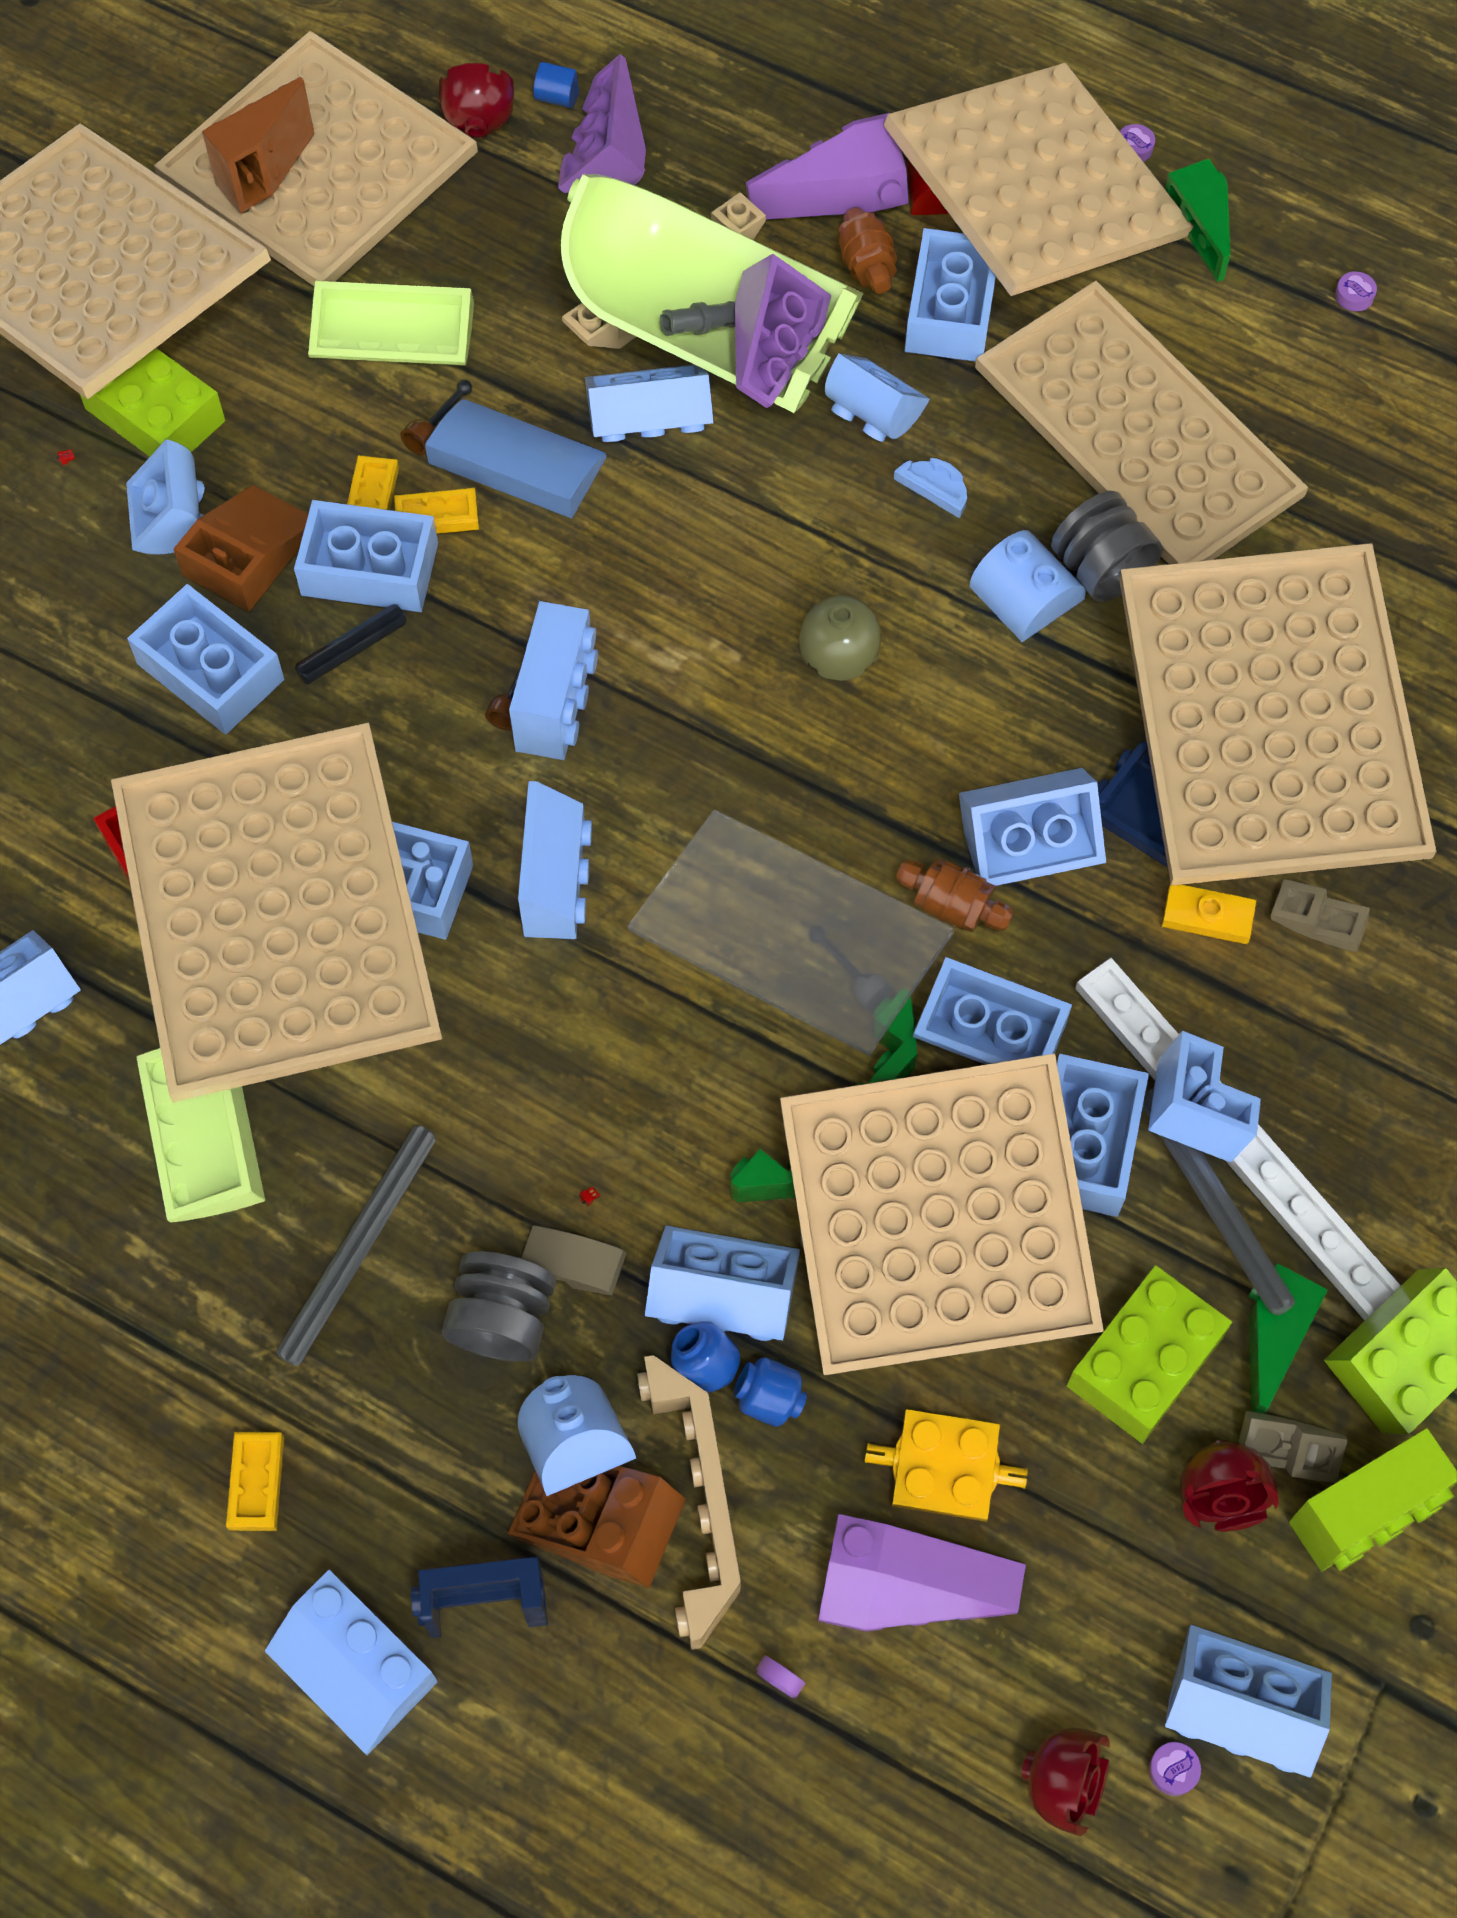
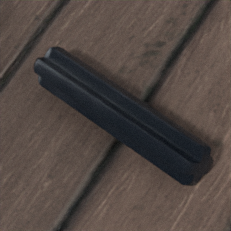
M392 604L299 661L295 667L298 676L305 684H310L404 626L406 617L398 605Z

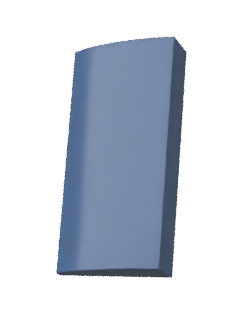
M466 399L459 401L444 416L425 444L429 464L571 519L606 459L605 452Z

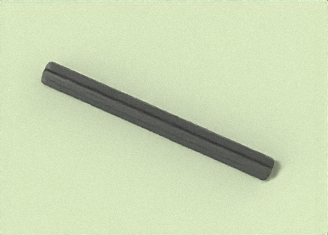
M1154 1088L1145 1094L1142 1107L1149 1119ZM1160 1135L1269 1312L1278 1316L1291 1309L1295 1304L1293 1296L1200 1150Z
M416 1125L407 1136L277 1348V1355L284 1362L298 1366L307 1354L436 1140L435 1134L429 1129Z

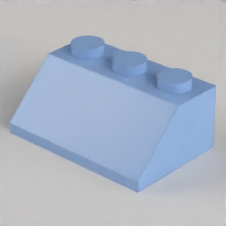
M694 364L585 377L592 432L594 437L601 436L603 442L624 440L626 438L625 433L641 432L642 437L661 436L665 434V429L680 427L681 432L684 433L698 432L704 430V424L713 423L709 375L705 369Z
M1083 768L959 793L964 835L975 872L995 886L1106 863L1097 781Z
M536 781L528 782L518 895L524 937L576 939L577 923L585 924L586 898L580 897V884L588 885L589 859H583V846H591L592 820H585L583 803Z
M34 930L0 951V1044L11 1037L19 1038L24 1036L36 1026V1020L48 1012L56 1013L71 1004L74 999L73 995L81 991L52 947Z
M946 957L913 1037L985 1065L1055 1054L1066 1027L1072 1004Z
M665 1226L651 1266L645 1316L657 1318L666 1324H679L681 1322L698 1324L708 1322L713 1323L723 1332L732 1331L748 1334L750 1337L761 1341L771 1339L783 1341L800 1249Z
M330 1570L292 1606L265 1649V1652L366 1755L385 1738L437 1683L433 1673Z
M1190 1624L1169 1697L1165 1727L1176 1730L1187 1738H1198L1224 1747L1233 1754L1247 1755L1273 1764L1282 1771L1296 1772L1311 1778L1330 1730L1332 1673Z

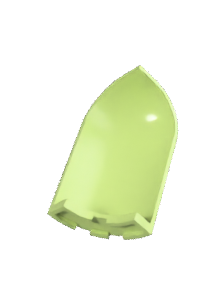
M582 174L581 179L577 178L573 182L567 197L571 204L562 229L561 255L566 276L577 297L592 313L604 321L729 382L736 384L735 327L710 329L707 334L701 335L686 332L666 336L660 327V315L663 314V310L690 308L692 303L704 302L707 305L726 303L728 301L735 302L742 272L771 254L776 255L831 294L824 328L818 336L812 339L807 347L808 352L803 359L796 363L791 371L792 376L774 401L775 404L795 413L809 396L810 391L806 389L809 381L812 380L818 383L828 366L831 357L825 355L831 342L835 343L837 338L842 339L863 293L641 187L601 174Z

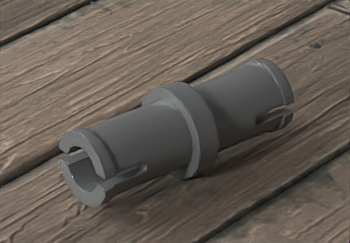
M728 301L713 305L697 302L692 303L690 308L663 310V314L660 315V327L666 336L693 332L696 335L707 334L710 329L735 327V302Z

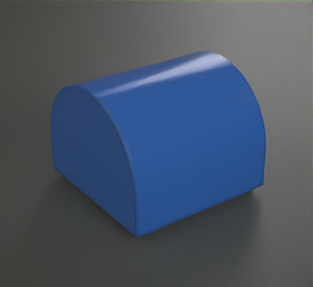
M540 62L534 82V99L573 108L579 95L576 70Z

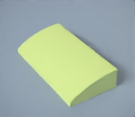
M315 281L308 351L309 358L466 365L474 311V299L471 288Z
M159 1048L136 1056L167 1220L169 1222H179L204 1218L264 1202L265 1196L242 1086L172 1102L168 1092L161 1049Z

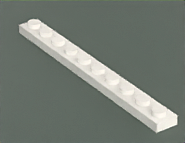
M1110 958L1080 979L1075 989L1155 1080L1158 1059L1179 1034L1115 961ZM1258 1125L1256 1137L1231 1163L1226 1162L1358 1314L1366 1320L1401 1285Z

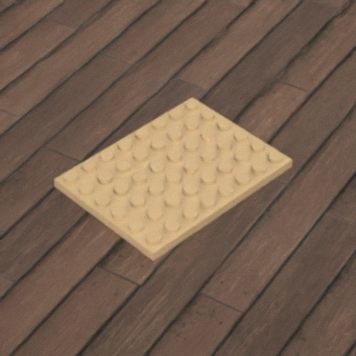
M81 123L0 180V334L86 399L102 390L116 377L132 367L145 355L165 342L174 333L271 261L267 248Z
M1372 543L1121 569L1119 580L1171 886L1432 859L1434 857L1436 847Z
M369 723L111 780L167 1087L172 1102L442 1039Z

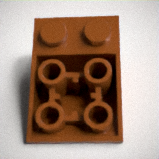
M301 76L202 131L215 184L240 213L274 194L315 134L305 83Z
M252 485L198 518L173 550L182 576L250 612L298 552L308 514Z
M617 1466L546 1496L535 1471L508 1534L511 1537L607 1576L650 1588L686 1498L661 1477L622 1466Z

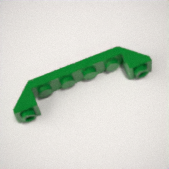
M903 990L894 1001L890 998L886 999L874 1014L873 1019L876 1021L874 1039L885 1046L888 1051L881 1056L874 1066L873 1072L875 1075L867 1084L907 1078L915 1070L918 1052L916 1038L913 1037L915 1027L911 995ZM859 1082L856 1086L864 1084L862 1082ZM761 1149L751 1159L744 1157L730 1174V1179H732L731 1198L736 1202L796 1198L790 1160L787 1164L788 1171Z

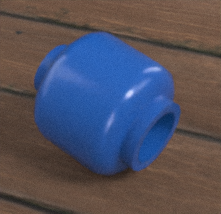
M701 1322L684 1327L675 1336L670 1360L674 1370L707 1393H710L732 1382L739 1368L740 1352L737 1345L719 1327L713 1323Z
M766 1357L759 1358L754 1364L750 1362L745 1364L739 1374L733 1392L734 1397L738 1398L739 1409L743 1414L774 1427L781 1426L789 1417L796 1419L802 1412L807 1399V1393L801 1390L802 1377L800 1372Z

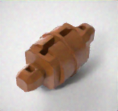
M856 206L846 210L843 218L844 222L838 229L840 233L838 242L842 261L849 269L851 276L860 282L861 287H871L872 291L877 294L884 293L891 288V278L897 272L895 266L897 255L894 250L893 238L886 231L882 221L876 219L874 213H864L863 209Z
M938 858L928 870L924 869V864L914 860H904L896 875L897 881L911 891L914 888L918 889L914 905L922 908L923 912L938 918L941 923L944 924L946 922L961 930L964 928L970 932L975 930L981 920L985 921V926L998 931H1005L1009 926L1014 911L1010 906L998 899L996 902L991 901L996 886L987 882L986 878L971 872L970 868H963L948 860L945 862Z

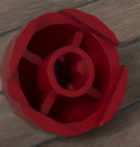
M465 63L454 66L447 70V77L445 79L441 76L439 80V98L442 113L448 123L470 137L480 138L491 134L503 127L513 112L514 81L502 69H500V75L489 72V65Z
M1219 1440L1203 1447L1188 1459L1180 1477V1493L1184 1517L1192 1525L1200 1528L1201 1520L1204 1522H1217L1214 1525L1215 1531L1228 1532L1246 1529L1268 1518L1266 1509L1271 1507L1272 1504L1275 1509L1279 1505L1275 1476L1270 1464L1254 1448L1240 1443Z
M1073 1727L1061 1729L1044 1738L1037 1751L1031 1749L1028 1751L1022 1767V1779L1029 1781L1028 1796L1034 1810L1048 1824L1077 1836H1082L1089 1829V1827L1082 1826L1080 1823L1085 1814L1095 1817L1104 1792L1110 1760L1101 1758L1100 1754L1101 1745L1110 1748V1741L1106 1735Z

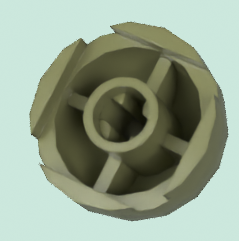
M845 595L826 597L813 605L803 618L799 634V649L802 660L806 665L809 663L813 668L817 669V674L826 679L843 681L864 674L865 669L872 663L875 664L879 658L882 635L878 618L867 604L855 597Z

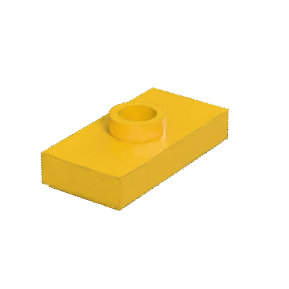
M358 455L347 505L390 510L399 471L398 460Z
M475 488L394 496L395 511L434 516L437 534L479 530Z
M1170 883L1161 927L1248 944L1251 936L1256 900L1187 885L1171 886Z
M234 1432L226 1521L228 1530L277 1531L284 1435L281 1432Z

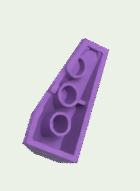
M619 54L594 76L582 108L587 115L581 125L574 129L571 137L577 142L573 154H566L561 164L558 189L563 193H569L573 182L577 178L581 179L582 174H601L633 185L637 184L644 175L645 143L626 58Z
M890 113L852 121L841 128L843 132L824 143L821 140L810 145V151L792 161L786 159L747 181L748 200L766 215V219L845 214L846 210L855 206L863 209L864 213L875 212L909 204L907 172L902 151L883 126Z
M774 254L769 255L742 272L735 300L736 388L766 408L772 406L792 376V369L799 360L804 358L808 352V345L824 328L831 294Z
M839 1514L818 1622L867 1632L882 1630L886 1627L927 1625L929 1622L955 1619L961 1621L1017 1614L1026 1564L888 1524Z

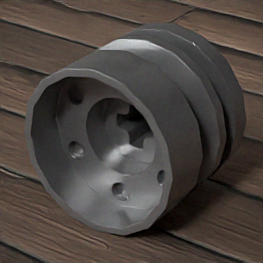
M1116 491L1097 494L1082 503L1060 524L1052 538L1051 547L1060 559H1063L1070 571H1077V579L1096 602H1106L1122 595L1119 580L1121 569L1155 566L1163 550L1159 539L1144 522L1136 521L1137 515L1131 506H1127L1124 498Z
M485 1251L469 1252L463 1255L459 1266L462 1275L456 1278L454 1285L455 1290L464 1298H457L449 1302L442 1327V1337L463 1350L484 1357L511 1362H529L536 1359L544 1324L534 1316L548 1313L550 1300L547 1297L553 1295L556 1278L539 1265L514 1256Z

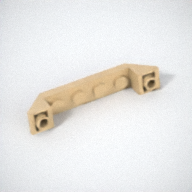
M740 192L711 212V220L754 240L766 221V215ZM583 303L562 316V321L588 346L620 349L637 337L599 318Z
M652 1355L644 1357L646 1372L637 1373L641 1401L651 1400L653 1415L690 1409L688 1412H682L686 1441H696L698 1457L690 1459L694 1487L703 1486L706 1504L697 1505L701 1532L702 1534L711 1533L714 1552L705 1553L710 1582L719 1581L720 1583L719 1586L684 1591V1606L675 1608L679 1636H689L691 1650L703 1646L741 1591V1581L709 1395L705 1390Z

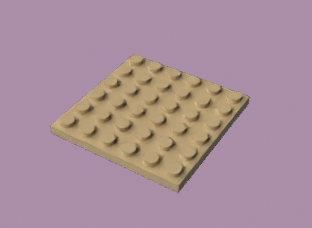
M309 31L154 165V169L158 176L267 248L268 254L315 287V281L336 282L472 158L478 150L477 142L312 31ZM301 76L305 83L315 134L274 194L240 213L215 184L202 131Z
M1066 63L888 114L883 125L1010 296L1188 237L1189 232L1193 228L1191 222L1186 221L1177 204Z
M1055 1054L780 1098L824 1375L1104 1332Z

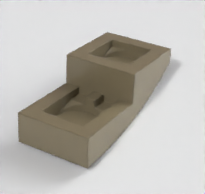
M1284 879L1271 913V920L1311 939L1357 953L1370 917V908L1327 898L1325 888Z
M533 1225L521 1259L548 1270L556 1280L565 1281L572 1289L613 1295L627 1253L623 1249L590 1238Z
M1246 1411L1238 1443L1254 1448L1271 1467L1284 1468L1291 1477L1337 1483L1348 1439L1344 1435L1314 1425L1278 1416Z

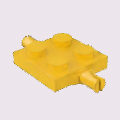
M907 1409L905 1411L902 1435L896 1447L867 1443L865 1463L893 1467L892 1471L895 1480L893 1507L985 1522L988 1520L990 1498L996 1485L1003 1484L1025 1489L1027 1481L1025 1478L1028 1473V1468L1000 1465L997 1452L1000 1424Z

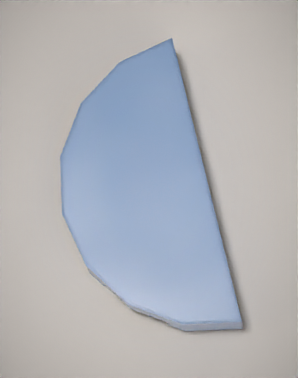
M930 458V461H918L915 463L907 461L894 471V480L960 519L966 507L967 489L963 483L962 474L950 463L937 458Z

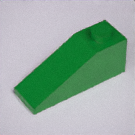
M1208 158L1169 172L1165 190L1180 208L1186 221H1190L1193 225L1188 238L1215 280L1219 282L1225 278L1231 255L1228 185L1224 174L1221 171H1217Z
M1278 1263L1274 1268L1295 1300L1294 1306L1284 1314L1277 1316L1269 1312L1254 1286L1248 1296L1256 1301L1249 1314L1251 1412L1263 1414L1268 1410L1328 1289Z

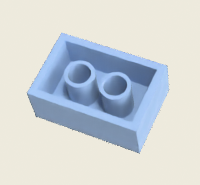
M926 228L923 230L908 317L905 352L976 361V358L984 353L996 276L964 233Z
M312 500L294 567L301 596L386 608L396 604L401 610L422 612L438 547L434 516Z
M188 584L127 638L137 665L225 735L285 680L278 656L273 650Z
M539 601L509 708L516 752L565 760L568 745L575 746L579 733V721H575L578 709H585L588 700L589 686L585 685L587 674L595 673L598 661V650L594 649L596 628L590 627L589 610Z
M1059 1054L1057 1067L1082 1209L1118 1217L1126 1198L1149 1073Z

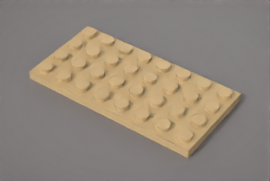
M1094 281L976 358L975 368L1099 494L1107 491L1120 493L1127 506H1131L1137 515L1136 521L1144 522L1159 539L1163 546L1161 557L1168 564L1214 560L1306 495L1308 486L1097 281Z

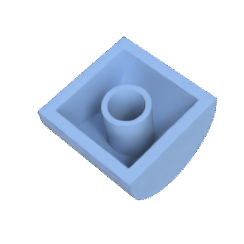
M838 353L832 364L825 383V395L835 402L831 410L848 421H852L856 415L866 422L863 431L881 442L885 440L886 436L896 439L907 432L919 418L930 398L869 359Z
M166 439L126 483L132 550L146 554L174 553V547L196 520L204 515L199 511V502L204 494V484L202 481L196 480L194 457L183 445Z
M1028 530L1016 532L997 544L979 563L971 577L969 586L1021 642H1024L1082 602L1086 595L1084 586Z
M577 1375L551 1377L534 1389L520 1408L518 1415L519 1434L546 1496L636 1459L633 1448L604 1390L599 1384L589 1378Z

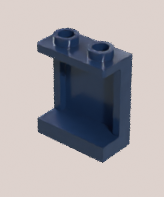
M1142 740L1134 751L1128 748L1122 754L1114 769L1117 773L1111 781L1103 779L1097 786L1101 822L1104 828L1168 868L1150 758L1147 754L1148 746L1147 742Z
M538 1557L419 1570V1586H411L413 1616L417 1617L419 1626L426 1627L431 1638L441 1637L440 1611L443 1608L521 1599L522 1611L528 1627L548 1625L544 1576Z

